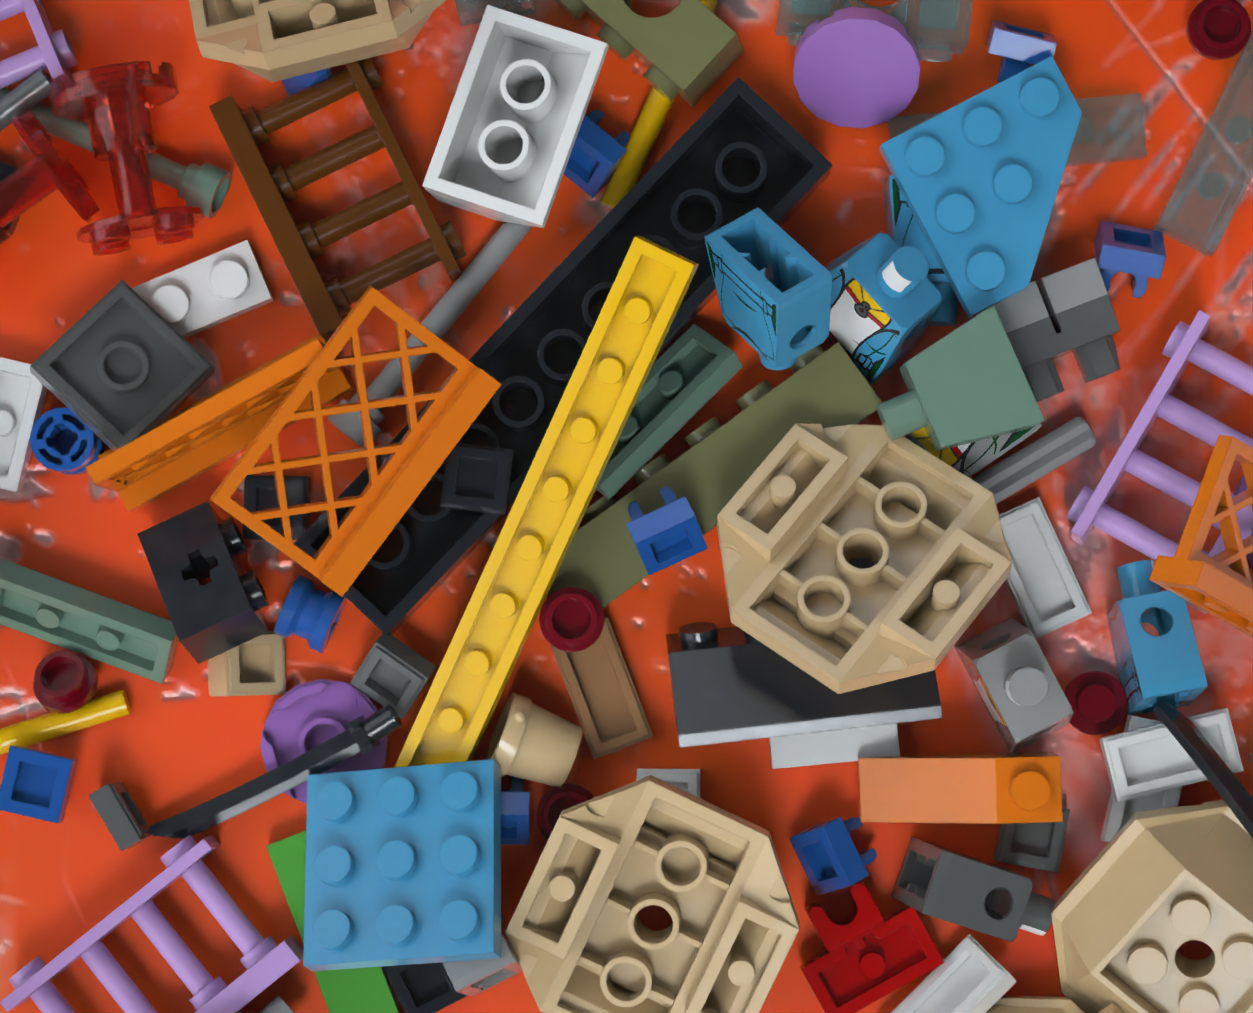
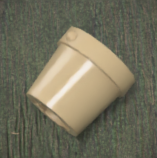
M512 692L498 718L485 760L494 759L501 766V777L510 775L560 788L567 779L581 741L582 728L533 704L530 698Z

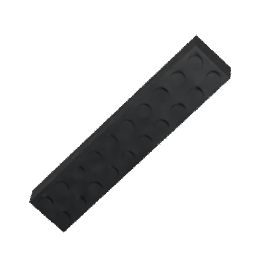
M740 77L723 92L469 359L471 363L501 383V386L458 443L514 450L506 515L510 512L634 237H644L699 264L660 348L659 355L717 294L705 244V236L756 208H760L781 227L828 178L832 164ZM427 404L417 414V418L424 410V408L427 406ZM408 424L389 444L400 442L409 430ZM390 454L378 455L376 457L377 471ZM446 459L344 594L385 635L393 636L506 517L504 515L441 508ZM367 467L338 498L361 494L369 483ZM350 507L336 509L337 524ZM326 510L294 543L312 557L330 535Z

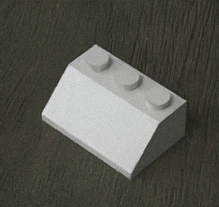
M487 5L422 186L439 202L496 221L544 228L609 48L608 43Z

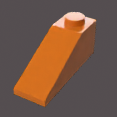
M1052 752L858 757L860 822L962 824L1063 822L1061 756Z

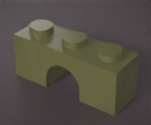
M555 0L576 20L579 21L586 13L601 26L602 29L596 34L602 42L608 43L609 49L620 59L625 61L630 54H633L648 68L643 74L645 80L669 101L678 94L693 107L744 51L737 33L699 0H682L674 10L666 15L655 18L643 17L634 13L631 10L632 0Z

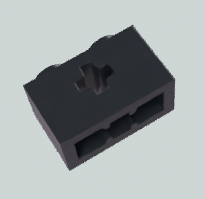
M207 501L138 533L177 637L198 664L269 632L260 611L261 608L269 605V601L256 573L253 570L247 573L244 572L238 556L248 551L232 517L222 521ZM208 577H210L211 580H212V581L209 582V583L207 582V579H206V578H208Z

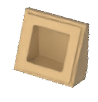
M269 631L208 659L209 695L214 697L286 694L284 637L274 633V631Z

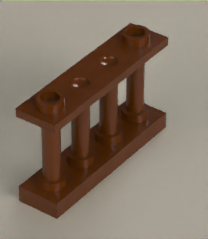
M371 58L345 64L347 68L329 76V78L306 87L257 112L253 106L242 111L232 95L209 106L320 336L326 342L344 320L342 316L352 310L350 305L357 302L369 286L379 291L439 261H442L450 280L453 281L462 274L455 260L467 255L451 222L448 221L438 226L378 104L373 90L383 86V83ZM354 92H359L374 125L285 168L282 167L281 163L271 168L269 167L259 147L270 141L267 136L268 134ZM386 147L402 180L401 182L312 225L308 220L297 225L287 202L297 198L295 191ZM414 204L430 238L344 280L338 281L336 276L327 281L324 280L315 261V258L325 254L323 247Z

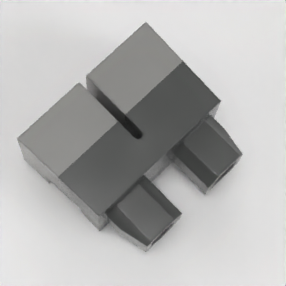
M1095 258L1043 277L1037 283L1036 281L1030 282L1025 290L994 305L1037 402L1065 391L1053 359L1073 352L1085 383L1120 369L1116 346L1112 338L1114 334L1120 331V327Z

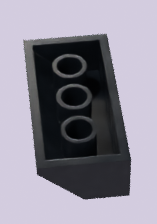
M695 622L681 626L678 629L679 633L666 634L673 707L680 748L942 718L935 670L837 694L737 626L717 629L715 623Z

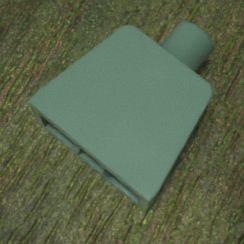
M995 306L986 309L905 362L899 369L908 392L876 405L880 420L891 441L924 427L935 451L1027 430L1045 421Z

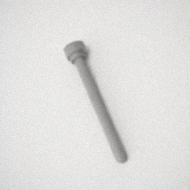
M504 222L421 324L441 339L533 226ZM413 335L407 340V347L425 345ZM428 354L409 356L411 375ZM399 358L391 359L366 389L368 400L394 397L403 386ZM357 393L348 402L342 398L337 405L358 402ZM385 407L369 409L373 441L382 431L378 425L385 418L381 413ZM359 411L329 415L327 417V420L361 448H364Z

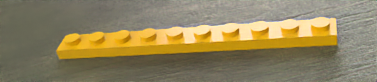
M634 237L394 768L472 760L699 266L698 263L644 237Z

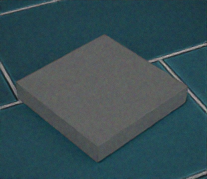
M123 280L30 365V373L113 451L161 425L214 374L215 369L206 358Z

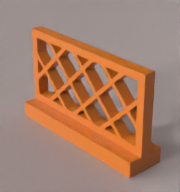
M369 286L212 494L210 500L343 597L501 386V383L463 357L375 288ZM375 306L394 321L398 349L361 354L358 327ZM405 330L425 345L407 347ZM350 339L352 356L336 358ZM436 353L455 367L439 390L414 393L409 356ZM399 358L404 395L368 400L363 363ZM353 365L358 402L321 407L318 380L327 368ZM310 392L312 409L296 411ZM430 401L417 418L415 403ZM405 404L409 430L399 443L374 446L369 409ZM359 411L364 448L328 453L323 416ZM313 418L318 455L281 460L278 434L288 421ZM270 446L272 462L256 464ZM390 454L377 471L375 456ZM366 457L369 483L361 494L334 499L329 463ZM320 464L325 501L288 506L283 470ZM274 471L279 508L250 512L231 498L247 475ZM350 507L337 524L336 509ZM326 510L330 535L312 557L293 543L289 516ZM280 517L282 534L263 520Z
M317 334L172 414L157 428L115 451L109 449L98 455L99 460L85 467L93 483L118 492L128 512L133 513L245 451L327 342L320 334ZM340 366L327 368L318 380L321 407L353 391ZM310 392L296 411L312 409ZM299 420L288 421L282 429L290 426L291 424Z
M1219 435L1175 556L1158 555L1149 580L1253 638V581L1246 555L1253 552V535L1242 540L1236 516L1237 511L1250 504L1253 511V448L1233 436ZM1236 460L1242 465L1247 490L1232 497L1228 477ZM1219 522L1225 550L1213 557H1209L1201 551L1211 525Z

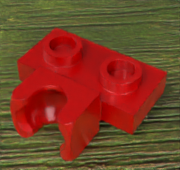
M862 880L848 886V892L854 903V910L848 919L844 921L830 919L823 908L817 903H811L804 909L827 951L799 967L825 1013H856L945 963L916 910L906 906L884 919Z

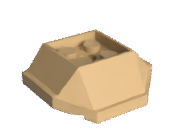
M189 0L195 37L202 57L234 63L270 82H276L407 49L411 46L432 12L446 0Z
M795 423L717 515V530L731 623L837 694L934 671L1008 578L1012 567L1011 555L1007 542L1004 539L993 493L904 436L891 441L883 425L851 424L823 428L822 424ZM855 558H866L876 565L862 569L854 567L848 562Z
M650 775L562 810L505 934L514 955L518 957L539 1011L543 1013H759L796 938L800 922L768 830ZM646 906H660L668 911L673 923L664 930H651L641 923L638 912Z
M1224 800L1203 802V805L1168 807L1136 812L1056 901L1052 909L1051 917L1062 993L1086 1013H1098L1112 1003L1119 1006L1124 1013H1253V838ZM1199 940L1209 945L1213 952L1205 959L1191 960L1184 957L1178 948L1187 941Z

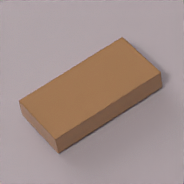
M608 618L604 619V627L600 637L587 649L578 652H566L550 644L593 759L653 737Z

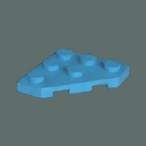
M1052 56L882 143L879 147L882 157L968 319L1025 290L1029 286L1082 115L1078 103Z

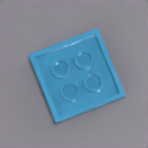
M494 759L308 775L304 967L310 971H326L501 958V766Z

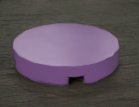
M847 7L833 11V17L826 18L820 23L818 19L807 27L795 47L793 82L801 102L818 118L836 126L867 128L888 122L907 108L918 90L920 53L916 42L914 44L913 39L907 34V28L897 18L877 9Z
M319 679L296 685L276 700L265 721L260 748L266 771L269 772L346 731V724L362 715L366 719L377 712L379 708L368 695L347 682ZM389 735L380 739L381 745L366 755L359 752L320 774L383 769L387 759ZM307 781L284 793L307 804Z

